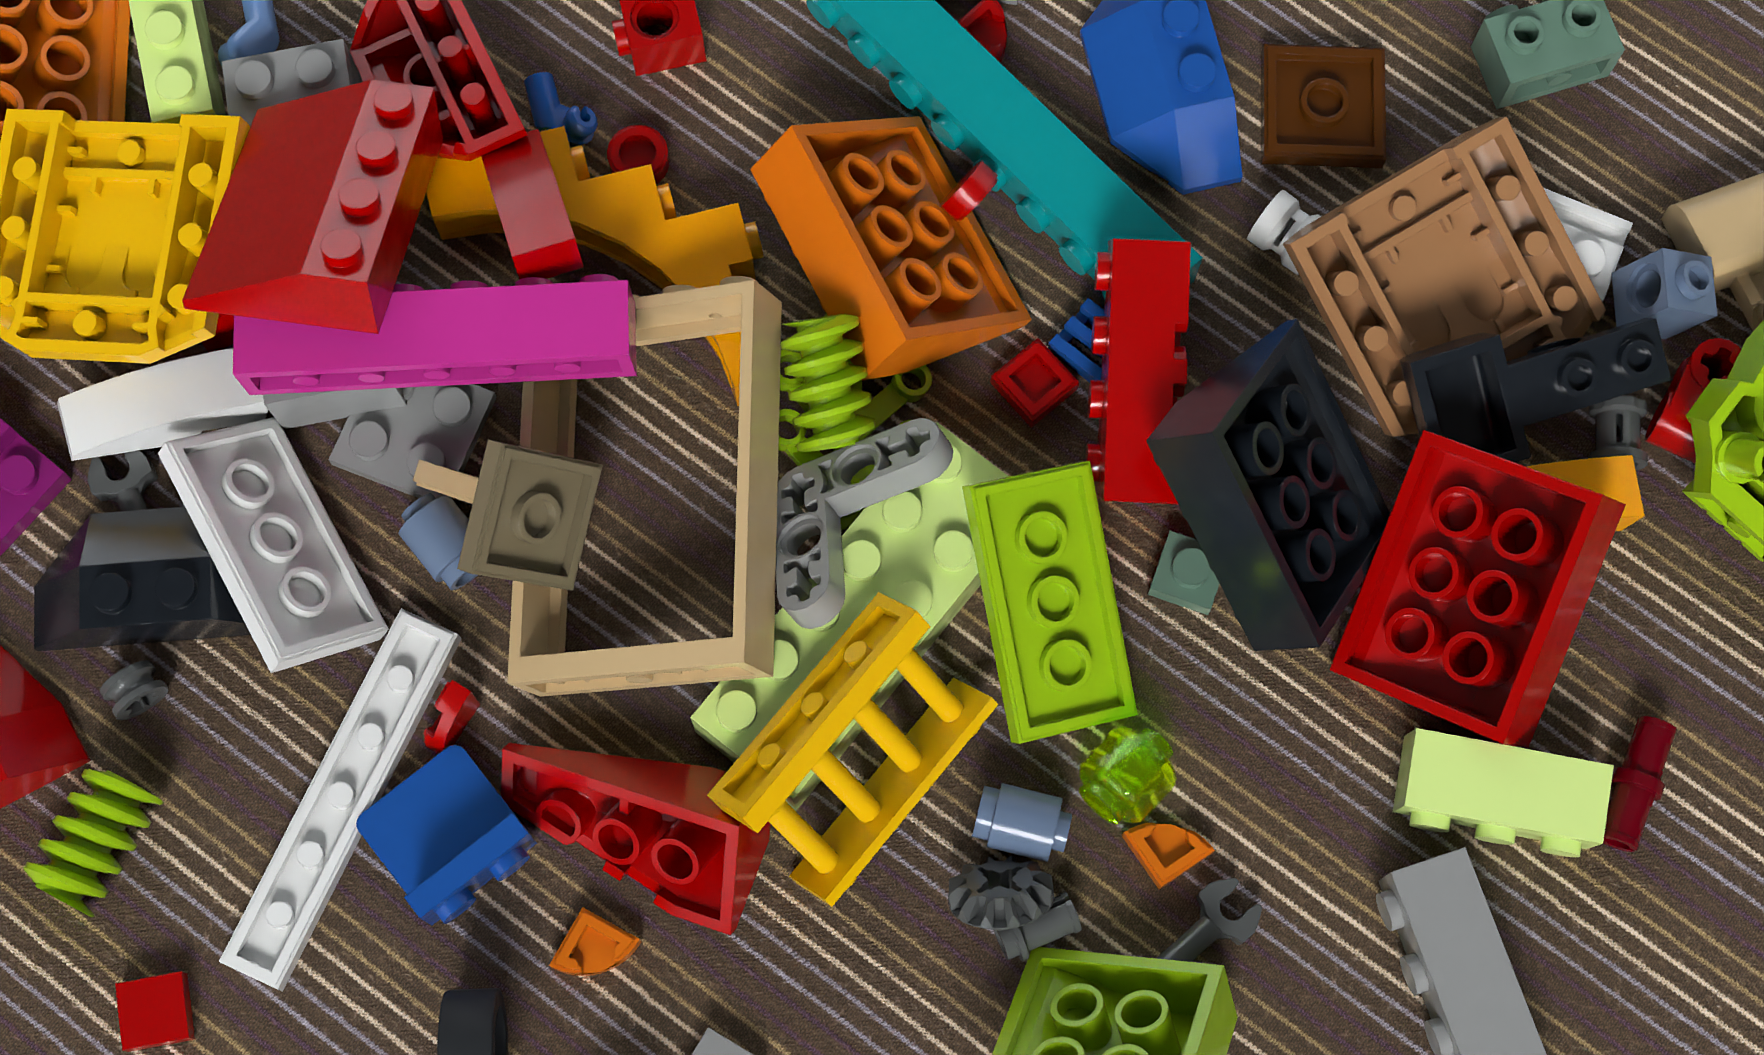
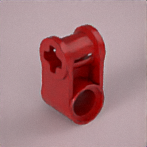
M1722 338L1708 339L1699 344L1690 357L1683 360L1676 369L1667 393L1659 403L1650 421L1644 441L1695 464L1696 453L1692 427L1686 418V414L1710 383V380L1707 379L1709 368L1705 365L1714 369L1712 378L1727 379L1741 348L1732 341Z

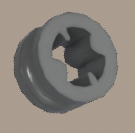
M139 661L121 669L107 679L99 689L104 700H113L115 702L112 713L117 720L122 721L138 716L159 703L166 696L168 687L164 681L153 679L156 668L151 661Z

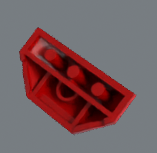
M367 0L349 50L363 82L378 80L434 87L443 137L438 157L472 161L527 136L526 130L462 0Z

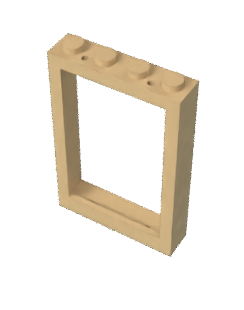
M731 276L722 279L720 285L696 288L689 285H671L665 287L662 294L642 297L633 294L636 307V346L741 332L733 637L565 652L568 590L513 581L508 684L544 697L773 677L782 302L761 286L757 280L745 276ZM577 379L523 382L520 429L521 447L574 458Z

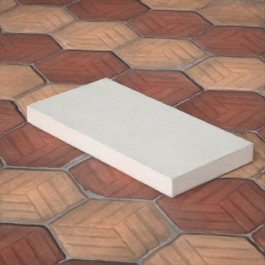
M274 417L175 439L163 444L158 455L270 673L382 639L389 628L282 426Z

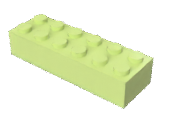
M936 422L953 448V458L948 468L938 478L929 483L866 507L841 536L845 600L840 612L827 624L818 628L808 629L799 626L782 607L775 615L773 677L720 681L690 717L695 732L734 763L878 592L917 610L931 626L914 646L915 651L922 657L981 585L962 486L1009 477ZM812 578L808 579L812 584V588L817 586ZM897 669L892 672L871 698L880 708L904 680V677ZM853 719L829 750L839 759L863 728ZM810 770L786 799V802L795 811L798 810L820 783L819 777Z

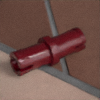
M1650 716L1638 718L1622 767L1614 768L1611 785L1615 789L1608 807L1603 844L1625 852L1637 851L1654 800L1661 799L1665 788L1661 778L1677 728L1672 724Z

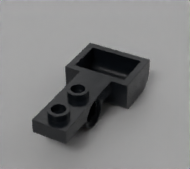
M1643 318L1586 337H1574L1547 343L1529 350L1526 356L1506 361L1500 335L1477 333L1409 354L1399 360L1419 437H1421L1423 430L1514 463L1531 458L1524 430L1525 426L1671 380L1657 320L1653 318Z

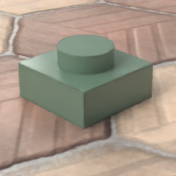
M1169 531L1147 595L1208 615L1212 608L1219 582L1214 572L1210 569L1207 558L1198 541L1194 538Z

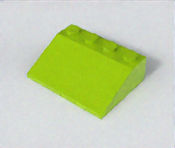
M1038 947L1030 952L992 1055H1227L1238 1017L1224 965Z

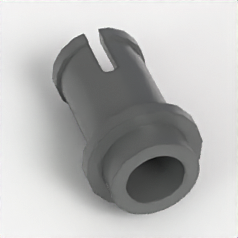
M1063 891L1054 897L1049 911L1038 920L1013 929L994 930V933L1007 960L1019 956L1022 961L1029 959V951L1071 933L1076 934L1082 931V927L1072 901L1069 900L1067 892Z

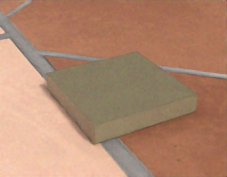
M488 439L457 569L470 574L573 591L603 465Z

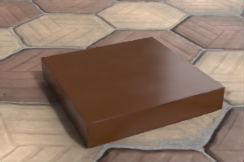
M1264 44L1261 52V164L1383 168L1386 162L1385 48Z

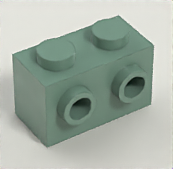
M1542 0L1541 3L1521 9L1517 5L1501 7L1485 17L1471 45L1496 110L1608 77L1625 51L1604 0Z

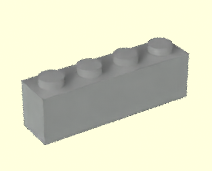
M1466 847L1390 872L1378 882L1382 892L1376 894L1378 910L1386 928L1389 931L1397 930L1406 953L1405 956L1400 957L1402 973L1413 995L1421 994L1431 1018L1425 1021L1424 1027L1433 1053L1435 1055H1547Z

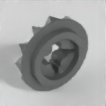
M1010 856L1004 861H995L991 857H987L982 865L970 863L963 865L962 873L949 879L948 906L950 911L960 921L978 928L1008 930L1027 925L1045 915L1054 901L1052 876L1042 872L1038 862L1028 861L1020 864L1015 856Z

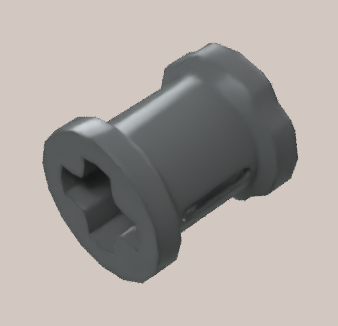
M1622 395L1589 406V415L1595 419V451L1589 454V458L1633 455L1636 471L1648 465V455L1645 451L1641 450V418L1647 414V403L1645 400ZM1616 426L1620 429V443L1616 440Z

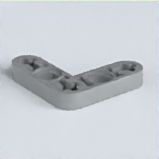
M926 418L910 420L856 442L855 445L846 446L788 471L778 481L776 536L777 598L779 604L802 628L813 629L827 624L840 612L844 604L845 581L840 518L929 483L938 478L950 465L953 458L952 445L938 425L932 420ZM868 465H874L873 471L864 480L856 484H850L851 479L859 470ZM805 504L809 512L804 513L800 507ZM820 535L819 542L809 552L796 556L798 548L807 539ZM812 578L817 586L812 588V584L808 579Z

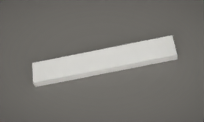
M402 608L400 609L219 960L220 963L283 992L362 836L356 826L357 819L360 814L381 799L461 641L459 634Z

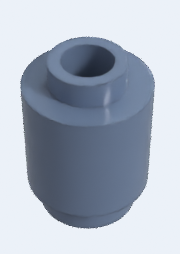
M429 493L420 497L405 509L401 515L405 523L400 528L398 534L436 582L444 581L449 589L453 591L466 585L478 576L457 569L469 519L450 496L444 495L436 499Z
M1004 783L1001 784L1000 789L984 786L972 837L987 840L988 848L1048 862L1051 850L1064 852L1072 814L1060 811L1063 799L1061 797Z

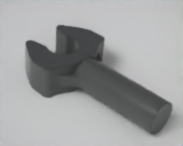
M137 450L124 453L130 469L128 475L118 481L112 480V474L107 464L100 457L92 458L87 481L91 493L102 502L112 500L119 504L121 511L147 509L143 494L145 489L158 479V474L154 464L142 452Z
M1236 878L1211 882L1196 896V900L1200 905L1199 920L1163 951L1157 959L1193 962L1216 940L1229 939L1236 945L1243 944L1255 933L1260 920L1262 906L1256 904L1242 914L1240 919L1228 920L1220 912V902L1236 888L1239 881Z

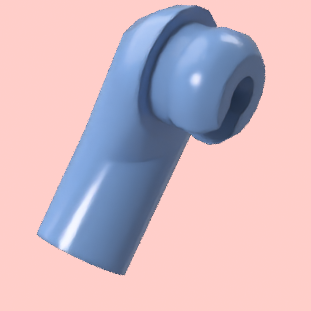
M242 0L246 23L234 32L226 43L220 46L218 60L221 66L222 61L274 52L278 48L279 33L273 0Z

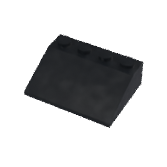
M1293 319L1282 323L1177 401L1146 440L1156 464L1160 467L1184 518L1189 523L1207 558L1210 569L1214 572L1234 611L1237 621L1241 624L1254 651L1320 647L1366 577L1390 516V512L1298 319Z

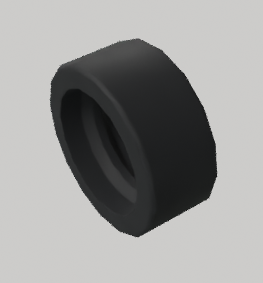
M500 988L448 990L443 994L438 1022L437 1055H508L507 1017L504 997Z

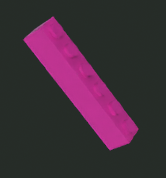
M606 274L587 275L582 277L577 283L556 284L545 278L529 277L516 281L515 286L489 287L487 284L479 281H459L453 283L450 289L424 290L422 287L413 284H395L379 334L234 315L233 375L249 395L637 376L635 300L628 280H618L616 277Z

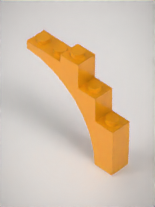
M565 126L540 132L577 244L587 246L629 265L662 289L671 285H689L696 288L720 285L722 279L731 276H745L756 280L753 260L764 258L762 245L755 221L743 223L738 203L677 217L669 184L656 186L651 164L590 178L583 146L570 148ZM438 157L426 194L431 215L441 239L445 240L486 233H504L482 157L472 161ZM741 332L706 336L705 338L722 363L737 406H739Z

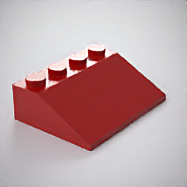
M368 80L257 109L182 299L184 309L379 334L443 143L434 87Z
M1423 430L1331 664L1330 671L1501 744L1529 748L1626 504L1603 494Z

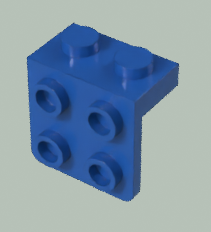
M457 745L449 746L360 814L356 822L360 834L407 894L404 897L418 917L431 926L440 919L446 924L461 915L476 901V897L473 895L474 892L494 877L499 882L516 872L530 858L527 851L537 844L468 753Z

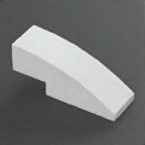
M233 348L172 360L132 371L60 397L57 402L71 461L162 447L167 441L201 434L205 430L263 420L268 413V409L264 405L263 395H249L233 375Z

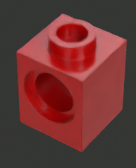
M619 0L623 18L611 21L619 57L631 54L636 76L706 62L703 34L695 0ZM657 24L670 27L667 32L657 36L644 33L647 28Z

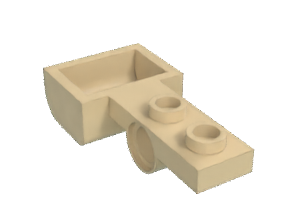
M1764 173L1672 204L1661 218L1677 251L1712 257L1715 292L1730 287L1752 331L1764 320Z

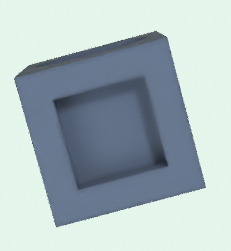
M1661 248L1611 273L1616 327L1643 318H1653L1657 320L1661 339L1666 340L1718 316L1712 257Z

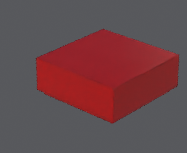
M1039 338L991 376L990 381L993 387L1031 428L1077 391L1079 381Z
M180 971L115 983L123 1051L131 1052L195 1040L188 973Z

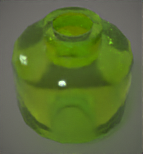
M1126 726L1113 728L1082 760L1079 767V776L1082 781L1079 793L1092 811L1111 824L1116 825L1121 821L1127 823L1142 822L1175 786L1177 780L1176 772L1169 760L1173 755V750L1161 735L1150 728H1144L1141 732Z

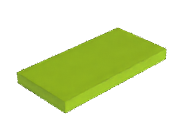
M1081 461L962 486L1011 742L1021 744L1138 715L1090 461Z

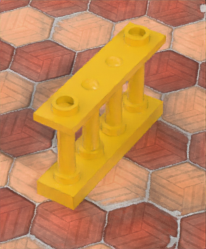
M880 592L871 600L707 794L722 811L756 833H759L764 825L769 822L804 857L789 877L831 907L855 882L860 872L998 706V703L991 696L954 677L946 686L914 649V646L931 626L917 610ZM895 669L900 672L929 705V708L906 735L871 699ZM853 719L888 755L864 786L829 750ZM810 770L846 805V808L822 837L786 802V799Z

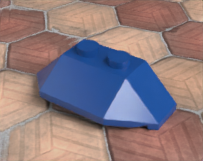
M1102 0L1080 29V38L1110 143L1147 170L1169 181L1168 185L1182 195L1241 182L1243 176L1235 97L1206 0Z

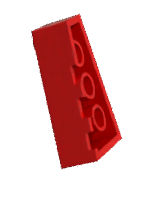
M1113 238L1108 241V252H1097L1095 290L1106 291L1105 316L1093 317L1091 353L1102 355L1101 380H1090L1088 418H1099L1098 444L1087 443L1085 461H1090L1093 480L1096 482L1095 491L1103 501L1178 504L1160 467L1156 464L1146 440L1177 402V397H1183L1187 384L1186 346H1180L1181 333L1187 332L1189 320L1191 242Z

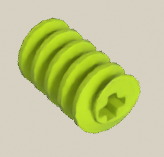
M837 314L781 324L795 327L797 330L796 334L780 342L781 349L797 352L801 355V359L784 368L785 375L804 378L805 380L803 386L788 393L789 400L809 405L808 411L792 419L793 426L813 430L811 437L796 444L797 451L810 452L855 445L856 442L861 441L859 439L861 435L874 429L876 426L874 418L855 414L856 410L869 404L872 400L871 393L851 389V385L866 378L868 375L867 368L847 363L848 359L859 354L864 349L863 342L843 338L844 333L860 324L859 317L855 315Z
M84 769L81 776L93 790L92 795L77 792L69 793L67 800L78 812V817L56 815L52 822L65 838L63 841L41 839L38 846L50 862L48 865L26 862L23 869L33 880L35 887L93 918V912L84 903L82 898L84 895L106 898L109 891L97 878L98 872L117 875L122 872L123 867L114 858L111 851L113 849L134 851L138 845L125 831L126 827L129 825L149 828L152 823L140 809V804L144 802L163 805L164 802L150 792L111 771L106 770L104 772Z

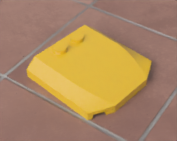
M6 109L0 140V338L32 358L151 364L214 337L219 313L184 309L182 299L250 130V125L241 116L181 114L180 122L176 124L75 120L64 110Z

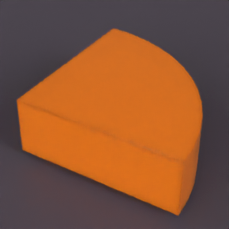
M1144 823L1132 827L1122 834L1123 839L1159 890L1215 851L1198 833L1172 824Z
M582 907L549 966L559 972L575 976L601 974L625 962L636 951L642 941Z

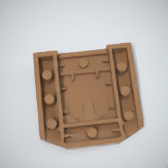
M1507 117L1495 118L1459 135L1301 228L1283 243L1385 435L1392 437L1419 434L1399 361L1401 358L1469 335L1489 333L1500 335L1506 361L1526 356L1529 350L1547 343L1583 337L1592 321L1598 322L1606 311Z

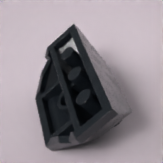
M186 507L90 514L34 586V649L36 651L251 635Z

